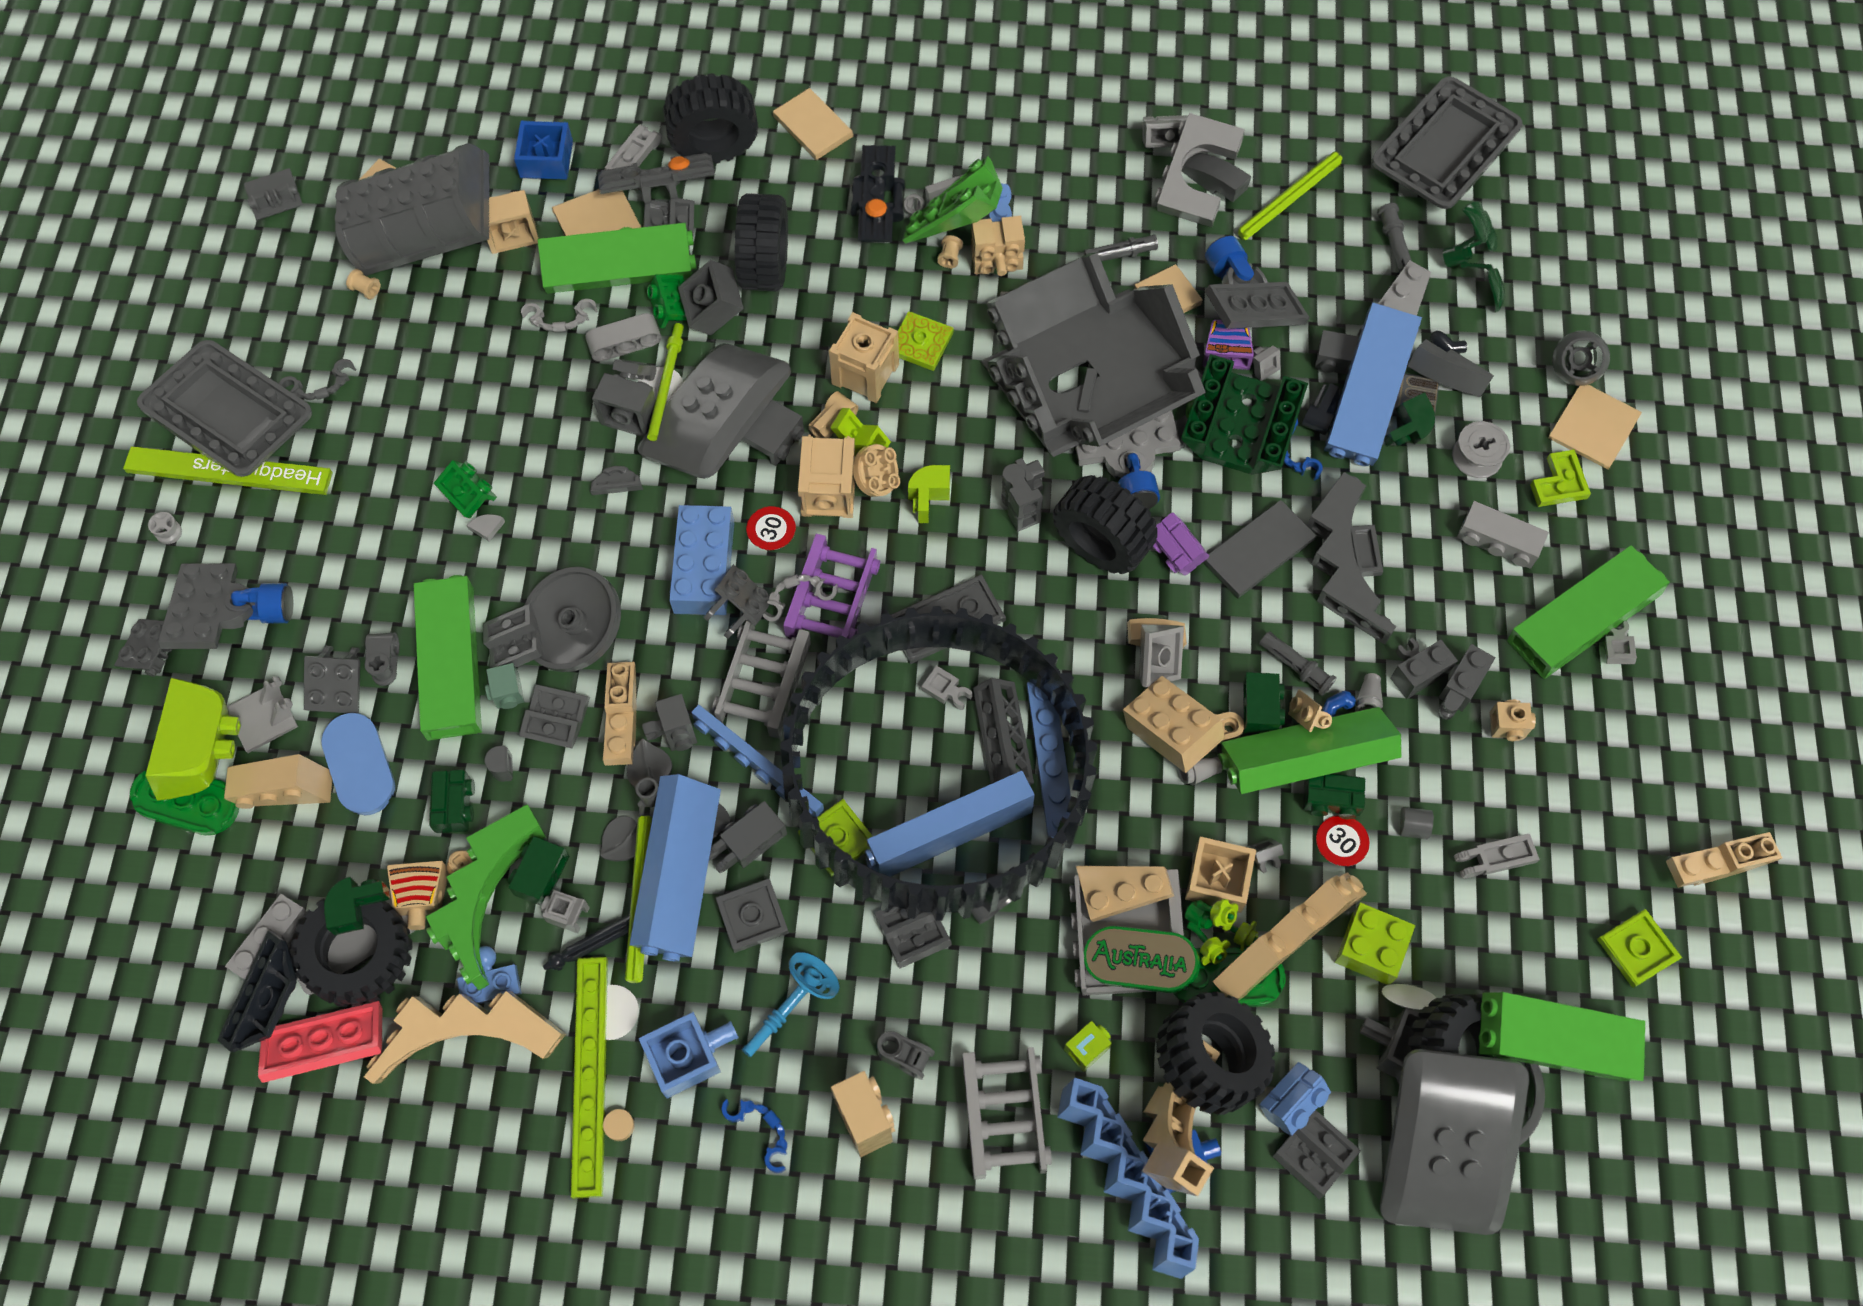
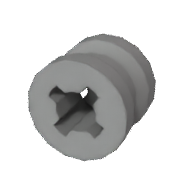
M156 513L148 522L149 530L160 543H175L182 535V527L170 513Z

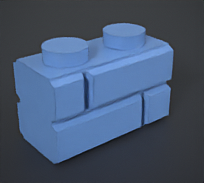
M1298 1062L1259 1106L1269 1122L1292 1136L1298 1129L1306 1126L1309 1116L1318 1107L1326 1104L1331 1091L1321 1075Z

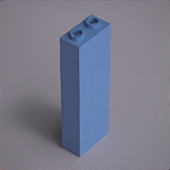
M1372 302L1361 330L1324 447V451L1329 452L1330 456L1339 459L1346 457L1354 460V463L1360 466H1373L1378 460L1422 317Z
M1019 771L867 839L868 849L864 851L867 857L865 859L867 866L878 873L891 877L1031 814L1035 794L1023 771Z
M680 774L660 776L629 944L630 946L641 948V954L658 956L659 953L663 954V960L679 962L680 957L693 956L721 789Z

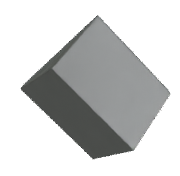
M1141 624L1139 679L1142 686L1150 687L1161 676L1169 681L1181 679L1184 626Z

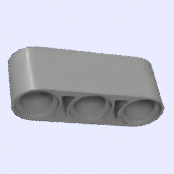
M645 313L594 328L587 332L585 339L593 360L601 362L657 345L661 341L662 336L655 317L652 314Z

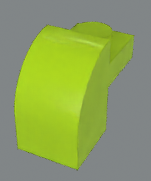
M842 408L830 427L839 439L847 438V436L855 438V457L865 446L879 444L888 448L891 443L878 425H863L850 408Z
M950 465L926 466L917 470L910 478L908 500H913V513H918V523H929V500L950 501Z

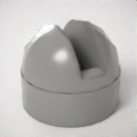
M911 194L906 197L904 207L908 213L913 214L917 210L924 208V200L919 194ZM915 198H917V207L913 209Z

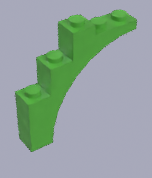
M528 804L467 837L471 848L467 849V852L473 862L446 876L451 887L447 888V891L453 902L426 916L431 926L426 930L433 943L439 942L445 950H450L456 961L461 960L464 966L459 969L462 977L467 984L472 982L478 990L490 985L480 958L481 927L487 904L498 882L510 866L521 857L527 843L530 844L533 837L542 840L546 838Z

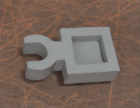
M1623 621L1622 629L1613 628L1607 634L1608 636H1605L1604 646L1607 664H1635L1636 662L1634 636H1627L1629 630L1627 621Z
M937 665L921 686L923 692L945 704L948 698L951 699L953 705L959 710H963L965 705L958 699L960 696L972 698V691L966 687L958 688L959 679Z

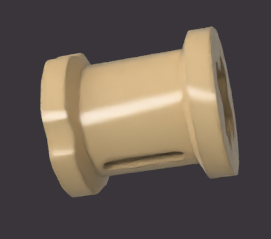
M947 235L942 239L941 244L943 248L942 252L938 255L937 262L945 268H956L959 260L958 253L963 247V241L956 236Z
M359 269L353 270L346 281L348 289L352 291L357 290L370 300L378 294L381 285L378 279L363 275V272Z

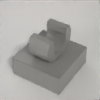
M1271 346L1266 350L1262 347L1253 350L1255 357H1253L1252 363L1254 364L1255 377L1260 381L1281 369L1280 350L1275 346Z

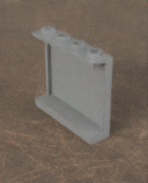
M1178 869L1167 870L1174 897L1095 922L1090 920L1079 875L1074 876L1075 885H1070L1071 902H1076L1077 913H1071L1072 930H1078V941H1073L1074 959H1080V969H1075L1076 987H1081L1083 996L1156 992L1109 986L1100 983L1090 975L1085 967L1084 948L1089 938L1096 931L1108 926L1173 932L1184 936Z

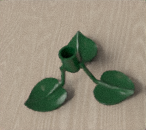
M1475 201L1469 203L1462 211L1470 219L1476 235L1461 244L1443 249V259L1448 268L1461 264L1462 269L1467 267L1487 269L1495 301V313L1500 310L1505 299V288L1499 270L1497 268L1494 269L1491 264L1468 263L1469 259L1473 258L1471 248L1486 242L1489 251L1493 252L1498 246L1496 231L1487 211H1484L1480 202Z

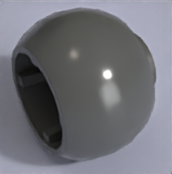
M1586 330L1575 331L1564 336L1557 343L1552 355V364L1557 376L1567 384L1574 386H1586L1599 380L1605 374L1610 363V351L1605 340L1596 333ZM1585 340L1589 342L1586 347L1571 346L1578 341ZM1592 349H1595L1597 351V362L1595 366L1591 364L1593 360V355L1591 353ZM1578 351H1582L1585 354V361L1581 365H1576L1573 362V356ZM1565 354H1566V362H1567V364L1569 365L1567 368H1566V366H1565V359H1564ZM1588 368L1591 370L1582 376L1573 375L1574 369L1583 370Z

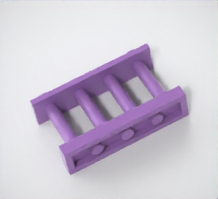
M816 533L802 574L811 577L818 576L821 579L825 578L823 584L831 586L838 584V588L856 592L852 605L834 600L825 601L814 595V592H812L814 586L810 581H800L783 625L785 637L796 638L799 629H806L836 638L842 635L850 639L856 635L857 629L854 628L872 575H877L880 567V560L877 559V549L871 548L868 559L833 551L827 546L826 536ZM830 560L861 568L864 571L860 582L823 573L822 569H820L822 562ZM815 606L848 615L845 627L840 628L806 619L804 615L807 607Z

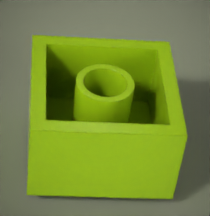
M1360 902L1352 913L1335 963L1386 985H1391L1398 977L1415 925Z

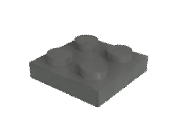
M770 878L716 897L734 953L789 933Z

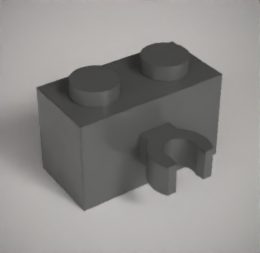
M1413 638L1409 639L1407 643L1411 651H1406L1402 645L1397 647V655L1406 661L1396 667L1390 679L1406 699L1448 675L1458 660L1442 640L1437 641L1419 652L1418 642Z
M682 694L655 702L660 720L642 724L647 741L654 740L665 734L671 751H684L691 748L693 744L698 743Z

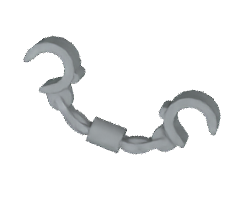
M582 299L574 307L577 314L575 320L569 323L565 321L553 322L551 325L543 323L544 312L535 303L524 305L521 309V314L525 318L528 313L536 312L535 315L530 317L532 325L547 331L563 332L567 331V329L575 328L577 325L584 323L585 320H589L588 314L582 311L584 308L590 307L595 312L598 311L593 300Z
M796 574L784 579V582L778 584L775 592L770 594L767 601L768 604L777 607L778 614L771 615L765 611L763 617L768 621H776L782 616L785 603L779 601V592L785 586L789 589L800 585V581H810L816 587L814 595L827 601L833 599L838 593V584H835L832 594L827 595L821 589L825 578L811 577L806 574L799 576Z

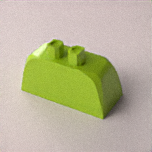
M171 678L145 775L157 800L172 799L203 791L216 778L220 759H232L234 757V740H225V736L238 735L241 723L239 717L229 716L225 700L218 691L196 683Z

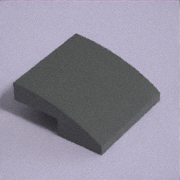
M670 198L669 203L652 200L651 203H644L643 227L686 223L687 230H692L694 235L695 201Z
M530 604L483 623V644L489 648L490 668L514 663L515 667H518L543 656L540 632Z
M536 684L530 708L525 710L519 736L573 749L590 697Z
M895 906L888 913L881 910L875 912L876 919L899 969L952 946L951 939L942 922L935 921L932 912H919L915 919L908 918L906 909Z
M1315 1110L1309 1116L1306 1126L1298 1129L1292 1136H1289L1273 1155V1158L1320 1200L1361 1150Z

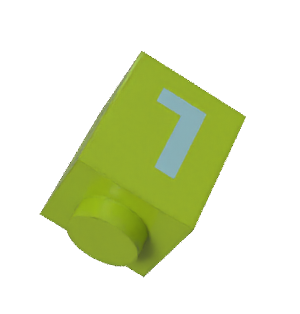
M1091 1021L1065 1044L1064 1051L1084 1072L1110 1049L1112 1043L1109 1039L1111 1036L1102 1025L1096 1026Z

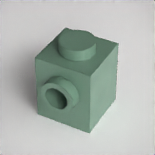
M514 663L486 669L489 684L485 685V691L489 701L493 700L498 709H511L516 707L517 704L524 703L520 676Z

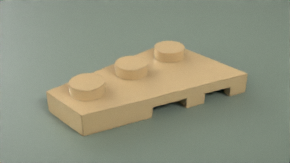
M1076 866L1087 910L1092 922L1174 897L1169 875L1165 867Z

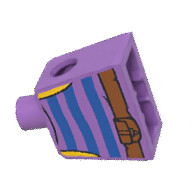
M1213 320L1202 367H1206L1209 356L1212 354L1235 361L1233 369L1250 370L1254 352L1249 328L1227 329L1222 320Z

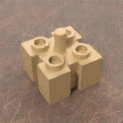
M1021 216L1001 217L999 222H992L991 218L981 219L978 222L972 223L971 253L975 274H990L997 269V274L1004 276L1007 271L1013 272L1023 269L1025 237Z

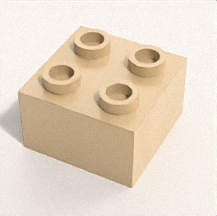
M525 190L489 197V240L487 241L492 254L538 244V233Z
M1200 837L1195 847L1185 900L1193 902L1201 900L1213 906L1217 901L1227 899L1230 904H1237L1238 912L1241 913L1247 903L1256 849Z

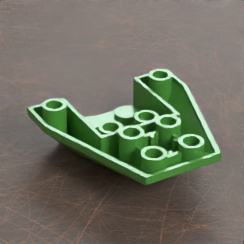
M988 156L983 160H975L968 167L969 170L939 196L933 198L923 210L919 209L910 216V222L905 228L906 232L903 237L905 244L978 222L997 208L1003 187Z

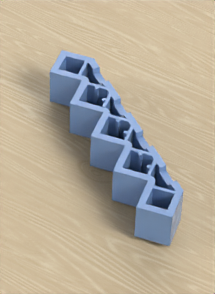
M1073 1078L1062 1090L1057 1118L1085 1126L1080 1155L1108 1163L1104 1193L1132 1201L1128 1231L1156 1240L1152 1270L1179 1279L1183 1278L1196 1269L1198 1236L1193 1228H1188L1179 1213L1181 1209L1168 1189L1164 1190L1161 1184L1142 1171L1148 1158L1144 1151H1139L1131 1136L1133 1134L1119 1113L1116 1114L1107 1100L1109 1096L1103 1087Z

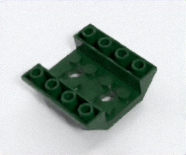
M1210 354L1201 380L1206 393L1195 398L1181 440L1204 461L1251 475L1281 470L1308 383L1284 376L1281 386L1239 375L1232 372L1235 361ZM1251 399L1255 405L1246 406L1242 400ZM1230 440H1237L1241 443V447H1231L1228 442Z

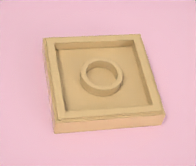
M1176 264L1134 286L1135 290L1141 286L1173 284L1183 313L1202 305L1203 301Z

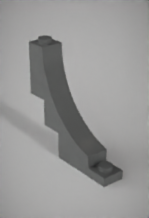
M1344 472L1311 515L1307 524L1317 536L1325 540L1317 551L1311 565L1331 577L1322 589L1317 602L1385 645L1397 626L1386 616L1375 613L1381 600L1363 578L1354 556L1351 540L1353 513L1366 485L1357 477L1350 476Z

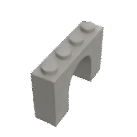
M1189 113L1187 120H1182L1178 134L1181 137L1179 143L1174 142L1170 154V157H1173L1171 166L1166 165L1162 177L1165 180L1163 188H1158L1154 202H1157V211L1213 227L1221 198L1191 188L1184 181L1181 171L1190 157L1202 152H1210L1236 160L1244 138L1245 129Z

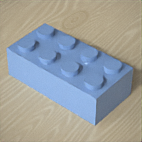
M679 505L670 590V603L674 614L706 615L708 610L721 597L715 591V588L731 567L734 517L731 507ZM728 600L714 615H727Z

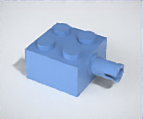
M692 1012L640 1037L639 1040L659 1087L668 1099L720 1073L721 1070L713 1055L714 1049L734 1039H738V1035L731 1021L708 1033L706 1031L703 1032L697 1017Z

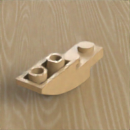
M635 662L607 663L604 706L606 711L604 765L633 764V748L636 747Z
M1768 832L1725 842L1718 847L1675 856L1668 859L1666 863L1679 888L1691 884L1696 886L1733 876L1778 861L1783 857L1771 833Z

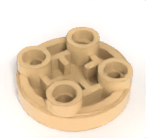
M874 444L863 447L857 453L853 465V474L856 484L863 493L868 496L879 497L887 495L893 489L899 487L900 477L898 476L896 452L893 448Z

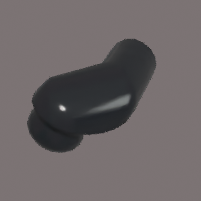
M1438 330L1434 331L1430 336L1431 343L1446 352L1450 349L1458 354L1467 352L1465 340L1452 341L1445 333Z

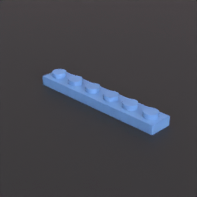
M1027 682L1047 837L1051 836L1053 838L1058 833L1057 829L1061 818L1068 819L1070 815L1066 811L1071 798L1060 718L1048 700L1047 695L1033 683Z
M698 705L691 712L695 721L694 726L702 734L706 735L709 733L715 738L714 742L722 750L726 751L729 749L735 754L734 758L743 767L746 768L749 765L756 771V777L764 784L770 782L777 788L775 790L777 794L785 800L782 771L702 706ZM804 788L800 790L802 797L807 796L809 812L813 818L825 812L824 806L819 800Z

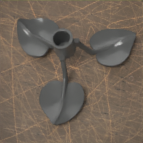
M641 739L633 751V764H628L627 767L628 780L636 788V793L640 798L638 802L639 817L644 816L645 807H655L660 776L670 775L673 767L669 755L645 739ZM720 803L718 804L713 838L719 835L731 823L727 810ZM628 816L618 817L608 824L602 838V848L600 851L602 858L610 861H626L635 858L637 823L633 818Z

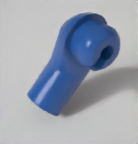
M1341 691L1326 700L1322 711L1329 713L1331 717H1335L1337 709L1341 707L1345 709L1354 707L1356 698L1349 691Z

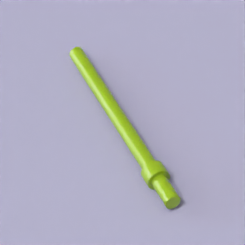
M680 323L674 324L672 336L667 341L666 348L668 352L647 438L650 441H656L658 438L677 354L682 348L683 340L681 337L684 326Z

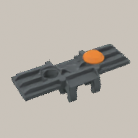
M707 153L685 157L674 156L670 157L671 161L667 166L641 170L637 163H632V166L602 170L598 174L600 194L637 188L639 191H642L644 203H651V187L666 185L671 199L678 198L676 186L680 184V181L715 175L712 156Z

